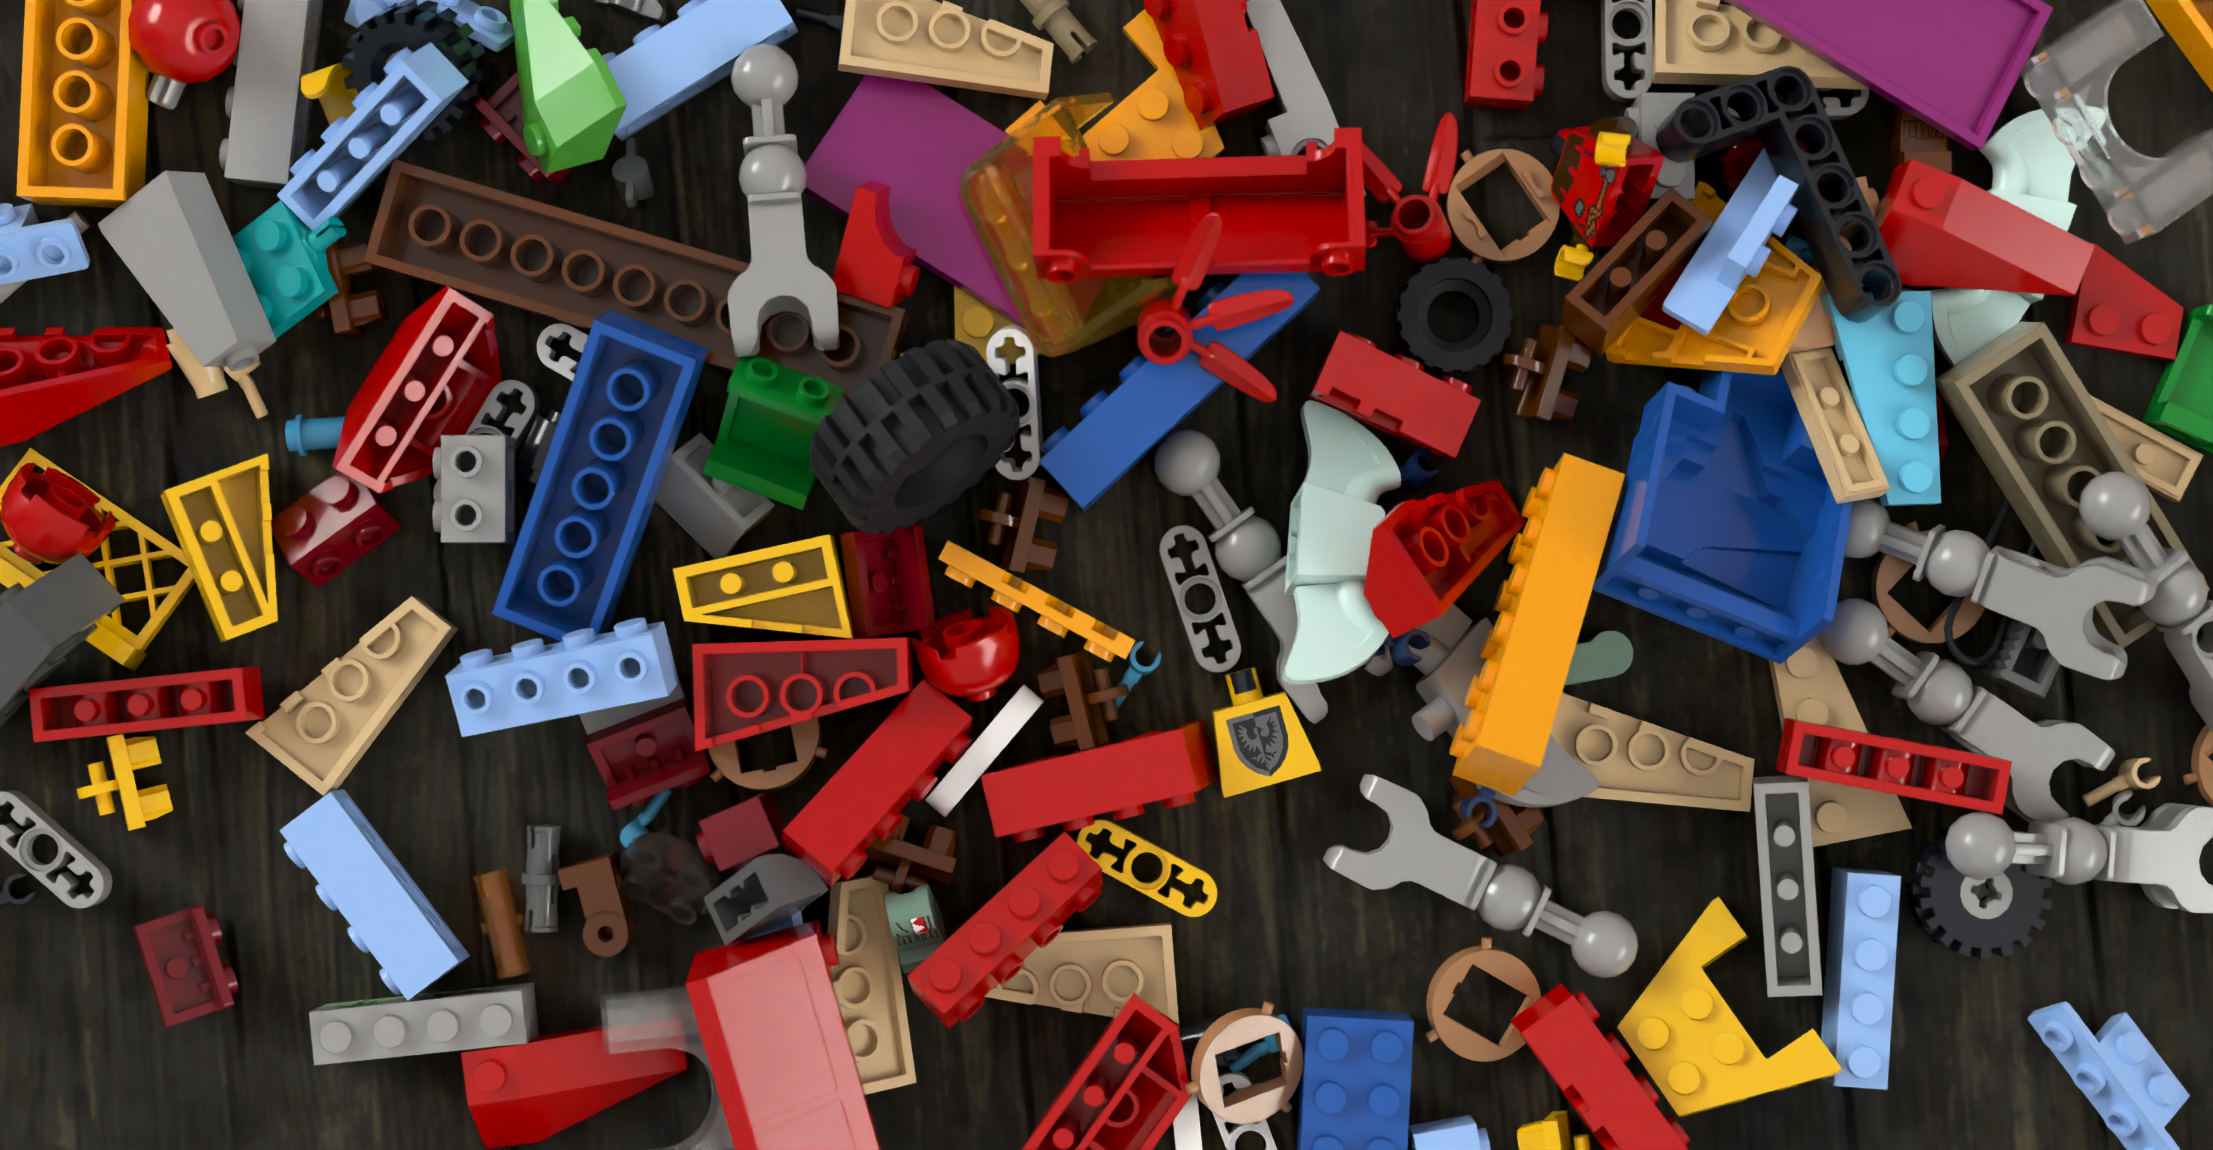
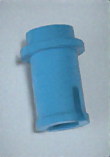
M298 414L295 420H287L285 437L288 450L290 452L298 451L300 456H307L309 450L337 448L345 416L306 419L304 414Z

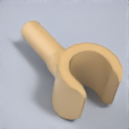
M260 360L256 364L238 371H230L228 367H223L227 374L238 382L243 389L256 418L259 419L268 415L269 413L255 382L249 375L250 372L261 365Z
M2131 758L2125 760L2120 765L2118 776L2082 795V799L2087 807H2090L2127 788L2135 790L2153 788L2159 784L2161 777L2160 775L2150 776L2140 781L2137 770L2141 764L2149 762L2151 758Z

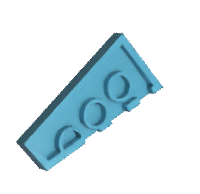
M1901 291L1896 302L1870 320L1860 323L1844 318L1835 307L1830 293L1820 296L1825 315L1829 314L1836 336V339L1833 340L1839 361L1843 360L1852 390L1850 391L1890 486V489L1879 497L1881 505L1940 504L1941 485L1931 291ZM1864 292L1866 296L1874 300L1872 292Z

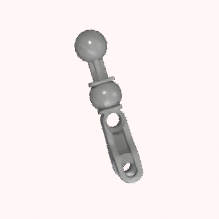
M764 43L746 48L736 59L731 75L734 92L740 100L751 108L753 136L743 139L745 158L739 172L740 186L748 201L751 263L748 269L736 278L728 291V307L734 353L737 357L757 355L760 351L759 341L762 325L771 315L783 311L797 313L809 322L814 346L817 350H837L840 345L836 285L823 270L814 266L807 258L801 197L806 187L807 172L804 162L798 156L796 135L785 133L783 106L794 95L798 86L799 74L796 64L790 55L776 45Z
M1194 429L1175 431L1162 440L1154 456V470L1159 482L1170 492L1181 496H1192L1215 528V531L1209 534L1207 538L1210 542L1215 541V556L1221 569L1230 577L1243 582L1241 586L1280 641V652L1276 660V678L1278 683L1302 715L1310 722L1316 724L1328 712V704L1322 697L1317 683L1289 685L1284 682L1282 677L1285 663L1296 636L1298 617L1294 596L1284 595L1287 555H1281V539L1276 529L1267 520L1253 515L1256 511L1252 506L1247 507L1241 512L1219 481L1217 476L1221 468L1220 453L1215 443L1206 434ZM1374 656L1364 669L1373 675L1383 676L1393 669L1392 659L1382 660L1379 656Z
M2121 471L2107 472L2091 479L2081 492L2079 512L2083 523L2099 537L2107 540H2118L2134 566L2153 575L2156 579L2158 587L2154 597L2146 603L2139 605L2140 610L2156 622L2155 626L2158 631L2164 632V640L2168 649L2189 681L2190 700L2208 728L2213 732V600H2207L2208 586L2204 575L2191 563L2187 562L2190 556L2185 550L2163 548L2147 525L2152 502L2147 487L2139 480ZM2202 626L2203 636L2201 641L2197 643V633Z
M1875 498L1853 501L1844 557L1861 559L1873 556L1878 551L1916 564L1913 580L1920 582L1923 578L1927 577L1930 584L1944 595L1956 597L1972 595L1970 601L2037 628L2044 636L2048 650L2059 664L2105 680L2117 679L2124 675L2128 662L2127 653L2123 647L2112 643L2098 634L2092 622L2093 607L2105 600L2121 602L2132 606L2146 603L2154 597L2158 587V583L2153 575L2107 556L2086 560L2077 567L2067 569L1998 545L1990 550L1985 541L1974 533L1961 530L1945 532L1946 526L1941 524L1931 529L1928 535L1891 522L1887 510Z
M1848 598L1836 603L1834 622L1821 632L1823 645L1835 660L1847 665H1861L1870 662L1896 680L1897 683L1893 687L1891 694L1897 698L1906 699L1910 710L1919 720L1930 725H1939L1940 729L1973 753L2012 761L2004 807L2029 824L2031 821L2051 823L2056 820L2069 818V814L2051 797L2049 786L2053 770L2063 761L2073 760L2083 767L2104 771L2115 757V752L2109 745L2079 723L2045 719L2033 723L1983 687L1972 685L1970 677L1958 664L1947 659H1940L1933 652L1920 651L1915 656L1888 637L1889 633L1885 616L1873 603L1864 599Z
M1374 774L1363 775L1359 783L1360 792L1366 799L1376 803L1386 811L1391 824L1388 839L1380 848L1369 852L1350 849L1342 844L1333 845L1327 849L1323 857V861L1331 869L1371 890L1387 889L1400 882L1413 881L1474 911L1477 909L1482 919L1496 929L1503 931L1519 930L1521 934L1529 937L1533 929L1536 928L1570 945L1572 956L1578 966L1591 976L1599 978L1616 977L1627 971L1635 961L1639 947L1637 933L1631 923L1623 916L1610 911H1599L1583 917L1549 900L1552 889L1543 884L1540 886L1535 876L1524 867L1514 864L1497 865V862L1434 831L1430 825L1428 811L1417 794Z
M2165 803L2154 810L2146 822L2140 826L2093 825L2077 817L2064 818L2051 823L2031 821L2028 832L2012 831L2003 819L1994 814L1980 811L1960 816L1949 827L1945 840L1947 859L1956 871L1975 880L1999 876L2011 864H2026L2027 873L2049 877L2067 885L2079 884L2092 879L2139 883L2145 895L2159 907L2181 909L2182 911L2193 913H2213V885L2208 884L2202 876L2199 863L2203 846L2213 837V807Z

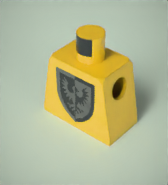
M1255 667L1225 675L1233 705L1212 711L1219 783L1223 797L1226 798L1321 771L1319 761L1286 693L1281 691L1263 696Z

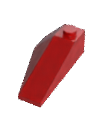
M1912 158L1894 168L1874 218L1900 275L1901 283L1903 286L1908 287L1931 286L1955 288L1958 290L1981 289L2008 291L2009 293L2074 296L2095 247L1962 178Z
M47 327L44 335H17L15 328H0V447L23 442L172 369L170 353L166 347L168 343L164 327H100L91 335H66L64 327Z
M1498 479L1467 486L1456 492L1447 494L1442 492L1433 494L1426 499L1417 501L1412 499L1396 505L1373 528L1364 596L1370 603L1374 615L1384 624L1393 639L1441 616L1527 522Z
M682 1015L541 1034L526 1044L468 1049L461 1052L468 1107L486 1149L540 1142L689 1067Z

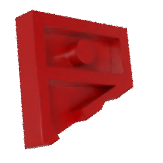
M2090 243L2095 247L2076 295L2072 298L2065 344L2163 361L2175 360L2184 308L2097 244Z

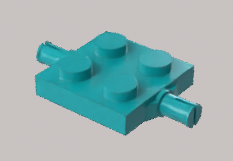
M282 200L278 201L232 237L276 339L339 292L328 270L325 252L326 248L346 235V228H341L344 224L334 216L329 217L327 221L312 231Z

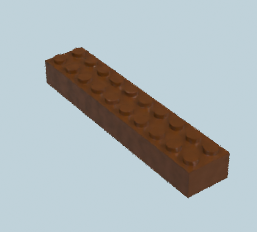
M393 159L363 259L364 262L384 271L442 288L449 286L459 293L588 331L591 330L594 319L610 309L710 349L704 365L733 373L740 357H737L734 353L728 307V291L736 278L748 269L749 263ZM837 291L840 345L837 350H817L814 346L809 322L797 313L783 311L771 315L762 325L759 341L760 351L757 353V356L845 388L843 395L847 396L856 388L855 384L866 375L870 377L880 369L879 366L890 359H897L909 314L905 309L894 306L890 309Z

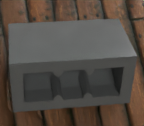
M771 854L755 858L703 899L724 945L728 946L776 929L827 892L828 888L818 873L802 860L785 854Z

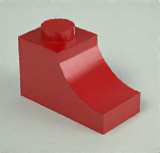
M869 180L856 187L833 282L838 292L891 309L903 301L905 296L911 297L915 290L920 268L913 265L917 249L908 247L894 229L889 212V192L891 186Z

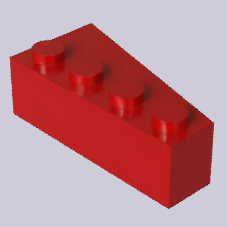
M1143 0L1145 10L1152 17L1163 42L1165 57L1169 64L1173 66L1182 87L1186 107L1193 114L1199 130L1249 115L1275 97L1257 29L1247 28L1244 16L1247 9L1246 1L1249 0Z
M912 637L692 644L695 752L912 691L914 689Z
M1204 719L1186 723V725L1172 731L1164 732V730L1160 729L1124 739L1120 743L1107 742L1094 748L1074 751L1073 754H1058L993 770L981 775L995 837L1013 834L1014 843L1045 836L1043 827L1062 823L1063 829L1066 832L1094 825L1093 815L1112 811L1114 820H1120L1145 813L1143 806L1145 803L1163 800L1164 808L1167 809L1195 802L1194 792H1198L1219 780Z
M1560 983L1510 1020L1604 1150H1688L1685 1145L1691 1140L1672 1115L1665 1119L1655 1106V1103L1661 1099L1642 1074L1634 1078L1624 1064L1630 1059L1624 1047L1611 1032L1604 1037L1593 1023L1600 1015L1582 991L1573 996Z

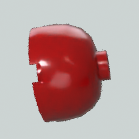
M135 0L128 18L129 42L133 51L139 53L142 61L146 64L144 66L151 73L178 83L206 82L223 73L236 58L239 51L241 21L231 0Z
M27 463L22 466L9 483L2 497L1 521L9 538L14 542V551L23 559L34 564H41L42 561L51 564H63L80 552L87 558L106 540L116 526L115 516L111 510L103 517L94 506L101 499L80 482L56 469L47 467L41 475L31 472L34 467L33 463Z
M987 606L989 616L971 619L973 615L971 609L961 610L935 620L936 625L933 629L919 630L922 640L919 641L913 638L911 643L916 660L925 678L940 692L955 697H966L970 702L982 701L994 696L997 693V687L1006 682L1016 670L1021 650L1015 617L1008 608Z

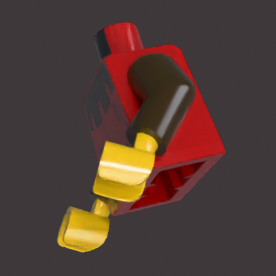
M1630 117L1597 119L1592 126L1562 129L1553 137L1550 143L1551 153L1559 159L1551 184V193L1566 213L1573 233L1569 246L1563 245L1557 255L1554 267V274L1556 276L1580 282L1584 276L1585 266L1590 265L1593 260L1596 248L1615 245L1645 214L1665 155L1635 137L1638 126Z

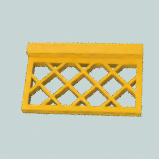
M29 448L0 486V514L2 497L9 483L22 466L27 463H33L34 467L37 465L43 470L47 467L56 469L77 480L101 499L98 503L94 504L95 509L103 517H105V511L108 513L111 510L115 518L119 520L112 531L131 528L138 533L141 554L112 559L109 537H107L101 544L103 561L91 564L98 571L105 570L106 580L117 590L113 568L142 563L146 590L121 596L125 599L123 603L148 599L151 618L140 633L136 635L122 626L120 607H118L111 613L112 618L105 615L96 621L95 624L98 628L86 639L87 642L112 659L135 672L147 656L144 653L145 649L195 583L184 552L38 452ZM12 540L0 542V583L7 588L16 583H20L26 588L52 571L42 572L36 568L34 563L23 559L10 549H13L14 545ZM148 540L161 548L162 551L150 553ZM174 557L188 567L175 585L155 589L151 561ZM167 595L158 607L157 597Z

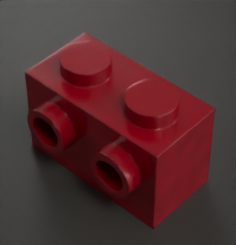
M766 791L699 821L702 832L696 834V839L708 864L715 861L719 871L733 866L737 873L755 858L771 855L770 849L782 844L783 830L786 828V825L772 793Z

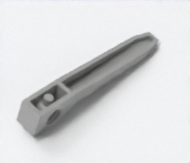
M1246 1L1247 9L1244 16L1247 28L1257 29L1275 100L1281 112V115L1267 121L1265 127L1267 135L1260 138L1265 155H1299L1306 151V142H1317V150L1328 147L1334 141V128H1339L1328 98L1281 1Z

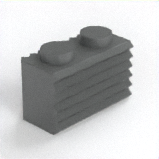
M2011 618L1999 651L1992 660L1987 662L1988 668L1982 670L1985 678L2026 697L2045 698L2060 664L2048 650L2045 638L2037 628Z

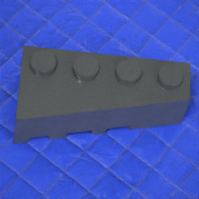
M81 552L26 588L20 583H16L0 595V727L29 699L28 689H36V686L54 673L67 660L64 656L78 645L79 642L85 641L98 628L95 622L105 615L114 612L125 601L121 594Z

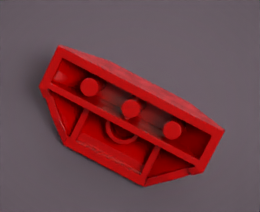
M445 286L407 316L348 406L332 466L379 494L393 489L394 486L433 474V452L435 447H441V435H465L492 389L502 381L499 351L494 331V314L451 287Z
M1133 993L1106 1026L1051 1103L1021 1150H1153L1192 1096V1094L1189 1095L1185 1087L1186 1084L1190 1083L1178 1023Z

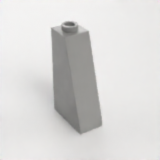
M165 170L98 223L102 234L203 367H228L230 371L246 369L260 360L258 354L277 341L205 173Z

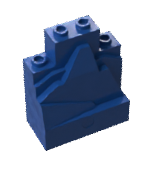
M1705 370L1702 373L1698 393L1690 387L1676 385L1668 381L1644 406L1640 430L1633 441L1619 513L1611 522L1592 588L1594 591L1779 664L1834 622L1853 502L1836 503L1783 372L1778 370L1776 375Z

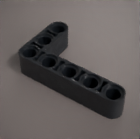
M1782 66L1689 98L1680 103L1660 124L1655 137L1657 147L1666 158L1679 163L1688 162L1760 137L1777 177L1782 175L1799 185L1790 205L1798 208L1795 214L1796 220L1839 313L1849 321L1856 323L1866 322L1897 301L1902 289L1900 275L1809 76L1800 68ZM1774 92H1777L1781 96H1783V98L1786 101V104L1780 102L1775 96ZM1728 108L1735 110L1740 116L1741 121L1733 118ZM1681 123L1686 124L1692 129L1695 138L1684 132ZM1796 140L1801 141L1806 146L1808 153L1799 148ZM1818 188H1821L1827 193L1830 202L1822 198V196L1818 192ZM1840 236L1848 240L1852 251L1844 247ZM1861 284L1870 289L1874 300L1866 296Z

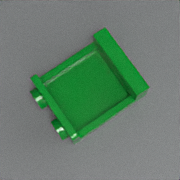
M2213 303L2212 305L2208 304L2190 310L2179 335L2175 360L2168 361L2142 420V423L2213 455Z
M757 355L740 357L727 385L729 395L715 444L707 458L703 474L803 510L817 479L810 467L809 450L813 434L819 432L818 425L824 416L830 415L834 410V404L842 397L845 388Z

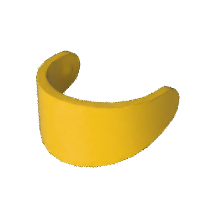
M343 62L303 75L300 79L302 93L308 99H319L329 125L343 115L348 119L356 110L351 104V100L359 94L356 88L346 90L344 78L353 73V70L344 68Z

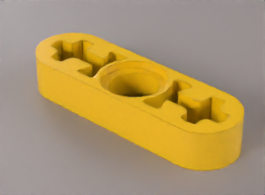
M1094 819V825L1081 828L1079 831L1077 844L1102 868V872L1188 917L1202 916L1213 908L1217 899V888L1213 878L1206 871L1108 819ZM1103 828L1108 829L1111 832L1109 841L1121 849L1124 848L1125 839L1136 843L1126 854L1122 871L1112 867V864L1118 860V857L1110 852L1102 851L1099 857L1093 856L1090 853L1092 844L1086 840V836L1090 832L1098 835ZM1144 852L1157 855L1162 862L1160 876L1148 883L1137 880L1131 871L1134 858ZM1172 864L1182 868L1176 874V878L1186 884H1192L1195 878L1204 881L1202 891L1207 894V899L1204 902L1195 900L1191 906L1185 905L1183 903L1184 893L1171 885L1169 895L1166 896L1158 892L1167 882Z

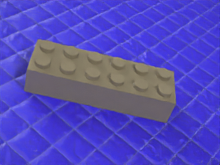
M2019 322L1935 379L1939 392L2046 562L2068 569L2077 567L2086 560L2107 556L2134 566L2118 540H2107L2099 537L2084 525L2079 512L2081 492L2091 479L2107 472L2121 471L2134 476L2144 486L2146 485L2045 322ZM2148 490L2152 505L2147 525L2163 548L2186 551ZM2190 557L2189 560H2187V562L2191 563L2194 567H2196V565ZM2105 600L2093 607L2092 622L2098 634L2123 648L2156 627V622L2140 610L2139 605L2132 606L2121 602Z

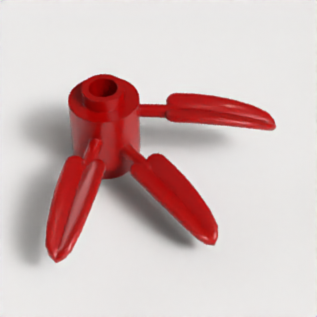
M1452 113L1444 114L1435 133L1422 184V190L1429 194L1428 196L1416 194L1402 199L1398 194L1403 187L1401 182L1362 143L1365 187L1381 204L1387 203L1390 199L1395 205L1390 220L1391 227H1378L1376 221H1365L1366 249L1375 247L1378 242L1377 238L1396 237L1404 254L1412 261L1418 263L1436 261L1448 251L1452 242V232L1437 200L1439 194L1447 195L1449 193L1456 167L1459 133L1458 122Z
M1211 212L1206 214L1196 226L1174 268L1172 281L1179 286L1173 299L1161 298L1153 300L1140 312L1137 322L1138 345L1142 354L1148 360L1160 365L1177 363L1192 350L1200 355L1199 365L1242 392L1263 402L1271 403L1276 401L1277 393L1275 387L1260 371L1219 342H1210L1207 347L1193 339L1192 330L1212 325L1215 330L1222 331L1276 314L1293 304L1294 297L1286 290H1263L1224 298L1209 304V315L1192 320L1188 310L1182 305L1188 289L1195 291L1200 287L1221 235L1223 226L1222 216L1218 212ZM1162 326L1172 327L1168 332L1157 330V328Z

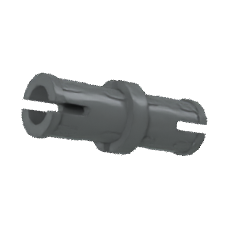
M527 825L526 872L521 873V884H526L525 932L548 933L559 931L558 897L561 882L557 870L560 869L561 825Z

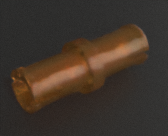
M507 868L473 876L485 922L480 923L482 934H488L497 969V979L513 977L531 971L519 925L524 924L522 913L516 914L507 877Z

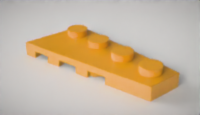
M947 541L938 558L948 564L944 572L948 577L971 589L976 580L995 589L990 599L1016 613L1019 612L1022 605L1027 606L1041 614L1037 624L1065 638L1070 629L1087 639L1083 647L1085 650L1110 663L1115 654L1126 659L1136 641L950 541Z

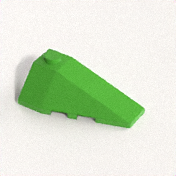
M509 0L524 125L523 137L527 150L533 157H538L545 174L603 159L627 106L605 59L597 48L588 50L584 48L578 39L581 33L580 25L573 16L562 18L559 13L558 0Z

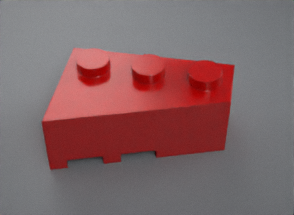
M1339 331L1331 341L1306 398L1330 406L1353 419L1416 447L1428 449L1432 454L1448 461L1455 459L1481 402L1480 399L1470 395L1473 388L1460 380L1446 375L1443 376L1441 381L1423 372L1425 366L1413 359L1399 354L1393 357L1377 349L1375 343L1361 336Z

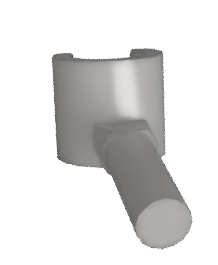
M2130 789L2117 792L2112 800L2113 811L2099 825L2135 826L2144 819L2145 805L2139 807L2133 814H2123L2119 811V806L2124 801H2127L2133 793Z

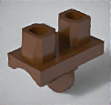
M338 239L326 248L325 253L328 270L339 292L315 309L314 316L316 320L332 316L335 333L347 334V337L352 338L365 335L364 327L387 319L388 314L381 291L372 290L357 293L355 275L377 271L376 267L363 261L368 242H344Z
M1539 325L1535 340L1524 338L1520 354L1505 353L1501 361L1502 366L1514 370L1510 389L1519 392L1512 415L1532 420L1550 421L1551 418L1571 420L1574 417L1578 403L1577 393L1560 388L1565 370L1583 374L1589 366L1593 349L1576 338L1563 325H1559V327Z
M1028 477L1019 482L1012 515H1009L1014 495L998 492L994 511L979 508L977 519L991 522L986 543L1002 546L1006 526L1009 527L999 568L1021 573L1025 572V568L1030 570H1052L1057 552V543L1033 538L1037 518L1062 523L1069 501L1068 495L1046 487V480Z
M1087 650L1057 658L1058 663L1037 673L1040 690L1045 699L1066 694L1070 714L1050 719V729L1056 746L1079 745L1081 751L1112 741L1107 721L1120 718L1115 698L1130 694L1127 684L1112 687L1108 668L1094 670L1090 652Z
M1454 775L1448 778L1461 798L1452 805L1462 820L1451 830L1456 840L1472 835L1481 850L1492 844L1500 857L1516 850L1521 852L1534 843L1530 835L1544 821V817L1537 807L1515 805L1510 807L1507 803L1493 798L1492 801L1495 802L1498 810L1497 819L1487 828H1478L1479 822L1485 814V809L1480 802L1473 806L1468 818H1462L1459 810L1461 803L1466 798L1477 796L1479 789L1476 787V783Z
M901 814L903 819L893 833L884 841L876 837L864 851L868 854V860L897 869L894 870L878 864L873 876L874 880L892 885L890 892L902 894L903 889L912 892L917 887L927 884L928 880L913 875L949 886L957 860L953 858L956 832L941 826L930 825L923 846L919 847L903 841L910 818Z

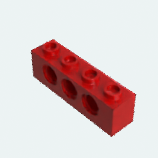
M260 666L28 689L34 742L265 719Z
M1785 718L1776 770L1805 778L2002 815L2012 761Z

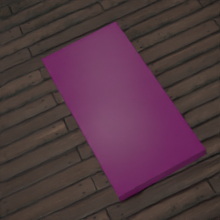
M1724 0L1969 150H1980L1983 148L2053 10V7L2041 0Z
M865 75L805 164L807 180L803 192L847 220L857 186L869 180L891 186L889 192L891 221L900 239L908 247L917 249L914 260L916 263L1016 325L1027 329L1034 336L1062 353L1111 279V277L1078 278L1076 281L1067 284H1057L1047 279H1037L1033 260V149L926 83Z

